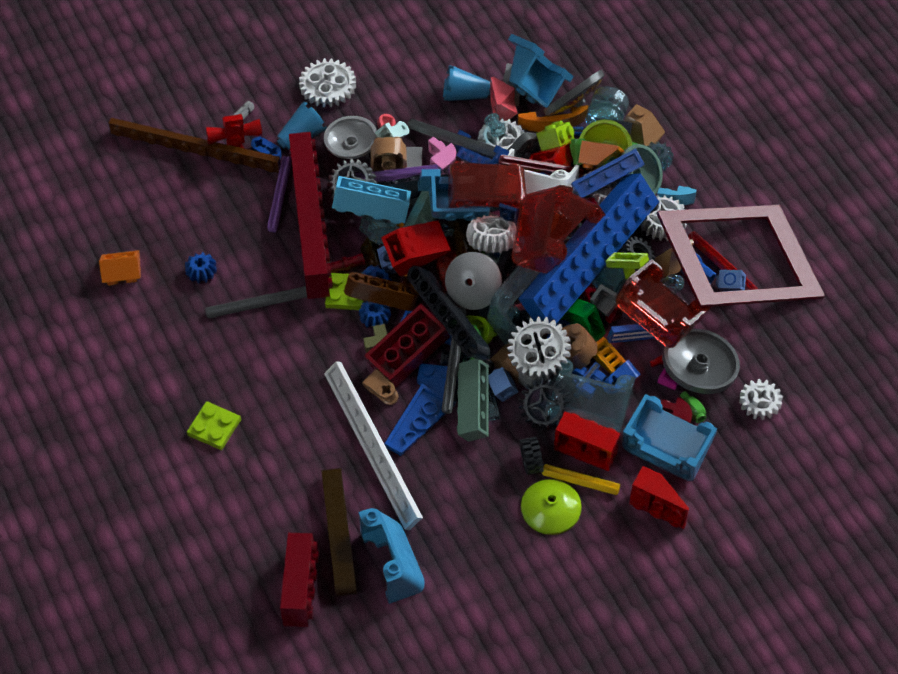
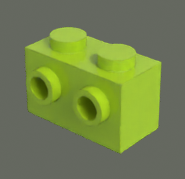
M562 120L553 122L551 125L545 126L544 130L536 133L541 151L562 146L571 141V139H575L574 129L570 122L563 123Z

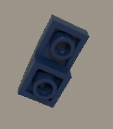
M502 203L499 204L500 217L514 222L517 227H524L526 221L520 209Z

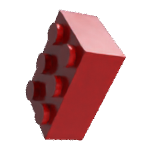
M565 411L555 430L554 450L609 472L618 453L620 433L613 428L599 425L593 420L584 419L576 413Z

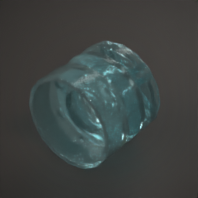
M607 86L596 89L586 113L585 120L587 124L590 125L597 118L624 121V116L629 106L628 97L617 88Z

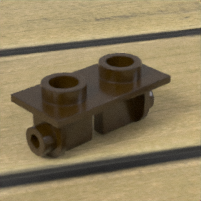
M369 237L366 238L360 248L366 268L371 265H378L382 269L380 260L377 258L379 257L377 252L379 245L374 240L370 241Z

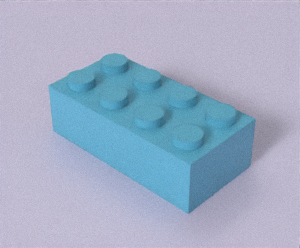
M338 176L332 208H335L338 212L349 211L354 212L357 216L368 215L376 220L387 219L394 224H401L406 222L411 191Z

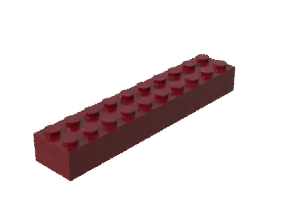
M311 132L289 134L307 299L330 297L329 289H333L331 266L330 263H327L330 262L327 235L323 234L326 233L325 220H321L325 219L322 193L318 192L321 191L320 178H316L320 177L318 164L314 165V163H318L317 152L313 151L316 149L315 139H311Z

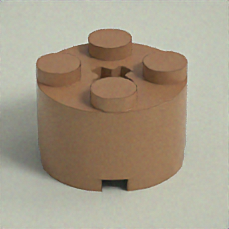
M378 137L374 139V143L371 146V168L373 171L407 168V148L404 142H402V138Z
M578 323L565 326L562 330L567 331L566 336L570 338L568 344L571 345V349L567 350L570 352V357H565L568 362L565 365L572 369H580L587 366L591 362L592 356L595 357L597 353L596 341Z

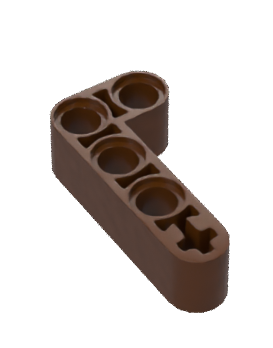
M352 272L349 273L344 288V293L349 297L407 311H413L416 308L420 296L409 282L407 276H405L403 283Z

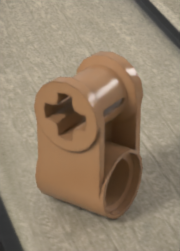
M377 369L362 382L363 386L384 404L393 405L398 401L399 395L395 390V386Z

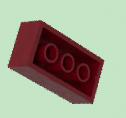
M420 304L364 356L368 364L374 370L380 371L396 388L447 341L450 335L441 322Z
M288 532L280 605L283 626L308 627L309 620H313L312 600H315L314 582L317 579V569L315 567L319 558L317 541H314L313 533Z

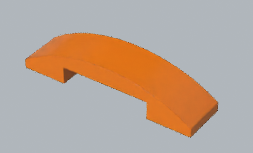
M589 106L571 107L568 114L537 117L536 112L518 114L517 125H521V128L524 130L540 132L545 129V126L562 120L563 123L570 122V125L574 127L588 119Z

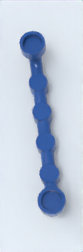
M461 130L457 133L468 138L472 137ZM456 145L457 157L483 169H489V167L497 165L500 155L509 154L508 150L496 145L493 150L496 154L492 159H489Z

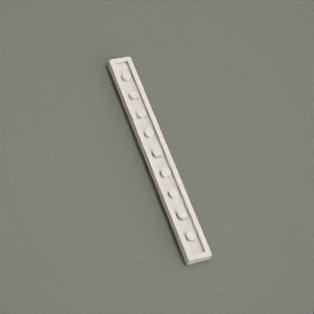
M336 361L324 374L404 529L411 530L423 517L341 362Z

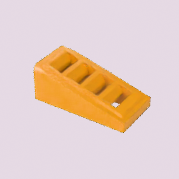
M605 337L596 342L597 353L595 357H592L610 374L615 371V366L626 362L613 345L608 343Z

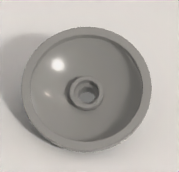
M345 116L335 120L327 127L324 133V144L326 149L338 158H359L371 151L374 139L378 138L375 134L377 129L366 118Z
M468 252L461 254L447 268L445 275L446 290L453 301L460 307L469 310L485 308L495 301L501 290L502 277L497 264L483 253ZM468 279L472 280L471 286L467 284Z

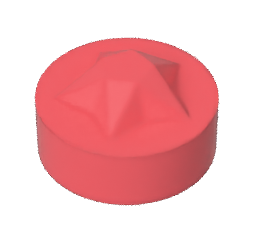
M382 114L377 120V126L381 128L388 122L391 126H394L396 121L392 115Z

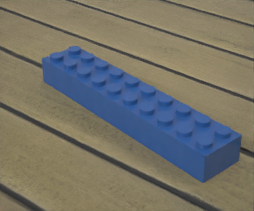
M641 173L628 174L621 179L518 298L534 322L537 321V317H540L541 322L548 317L549 323L552 320H555L557 323L606 266L605 261L622 247L659 203Z

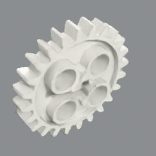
M324 58L322 63L316 60V65L310 63V68L305 67V72H301L302 77H299L301 94L304 95L305 100L309 99L310 103L316 101V106L322 103L323 107L326 104L332 107L333 103L339 106V101L345 103V98L350 99L351 94H354L356 76H354V71H351L350 66L346 67L345 62L340 64L339 60L333 62L332 58L327 62Z
M537 317V321L534 322L530 318L529 324L524 321L522 322L524 327L516 326L518 333H511L514 339H508L509 344L512 345L507 347L508 352H512L508 356L509 359H513L511 361L512 365H517L516 370L518 372L523 370V376L530 373V377L533 379L535 374H537L540 379L542 374H545L549 378V372L556 375L555 369L562 370L561 363H568L565 357H570V352L567 351L571 349V345L568 344L570 338L566 336L567 331L562 330L561 324L556 326L555 320L549 323L548 317H546L541 322L540 317ZM534 333L538 335L545 363H541ZM544 334H551L548 339H542ZM526 339L532 340L528 345L523 344ZM550 351L556 352L552 357L547 356V353ZM537 357L536 361L531 363L528 362V359Z

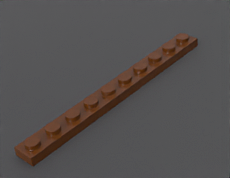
M110 118L108 123L111 134L116 136L128 137L132 140L145 141L149 144L162 145L166 148H175L183 152H192L200 156H209L217 160H226L234 164H243L251 168H260L268 172L279 173L281 160L278 156L231 145L227 146V144L218 142L208 145V141L205 139L115 118Z

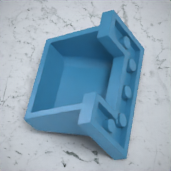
M511 34L508 40L516 46L509 82L516 87L515 91L522 96L526 95L525 99L527 101L547 108L564 80L571 82L574 76L566 69L553 64L543 56L545 52L535 43Z
M421 169L418 191H429L432 217L448 221L456 219L475 220L476 217L482 218L483 215H489V191L493 189L497 169H478L476 177H441L440 169Z

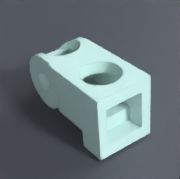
M399 121L394 126H391L388 122L379 128L375 134L380 138H403L409 134V128L402 121Z

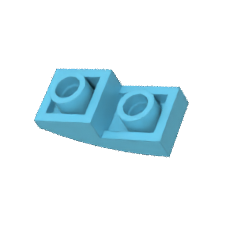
M678 186L677 191L659 187L657 194L659 197L665 195L666 198L672 196L674 201L679 199V204L689 205L695 202L697 190Z

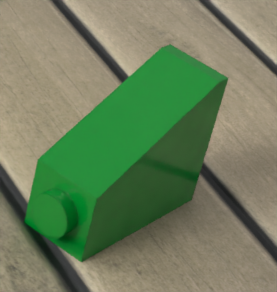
M577 299L560 319L566 320L570 324H580L596 342L606 334L596 305L581 299Z

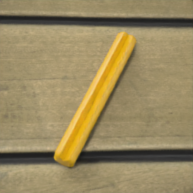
M545 464L543 468V476L618 495L620 490L619 483Z

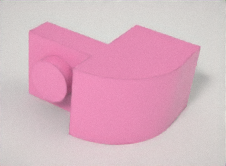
M434 136L429 139V152L433 155L430 158V165L436 164L440 170L456 167V149L454 145L450 143L448 146H445L442 141L437 140Z

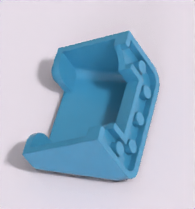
M645 394L623 431V448L629 453L686 481H693L717 433V428L709 422H701L698 426H695L662 410L663 406L660 399Z
M374 508L360 511L359 523L363 542L371 541L376 544L377 548L387 545L393 559L387 562L383 568L387 587L385 595L388 603L390 604L420 593L425 586L424 577L401 524Z

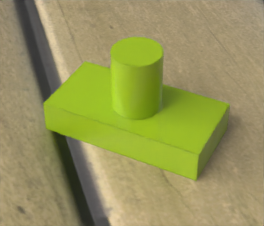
M614 252L605 262L607 268H623L625 279H633L636 277L635 269H641L649 261L648 253Z

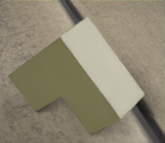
M385 324L373 326L374 336L364 338L366 353L387 335Z

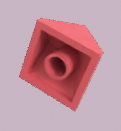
M491 77L490 103L494 119L500 121L503 118L504 121H507L518 114L514 100L515 88L495 77Z

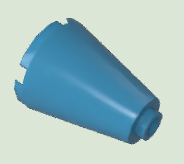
M448 66L446 74H449V76L445 79L443 88L444 101L487 99L488 95L490 96V81L455 66Z
M303 102L277 135V143L282 149H290L289 134L311 132V138L327 129V126H322L324 121L312 107L309 109L306 107L307 102Z

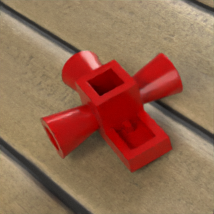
M242 114L222 118L223 128L206 127L208 145L226 139L227 146L244 148V136L262 137L260 119L243 124Z

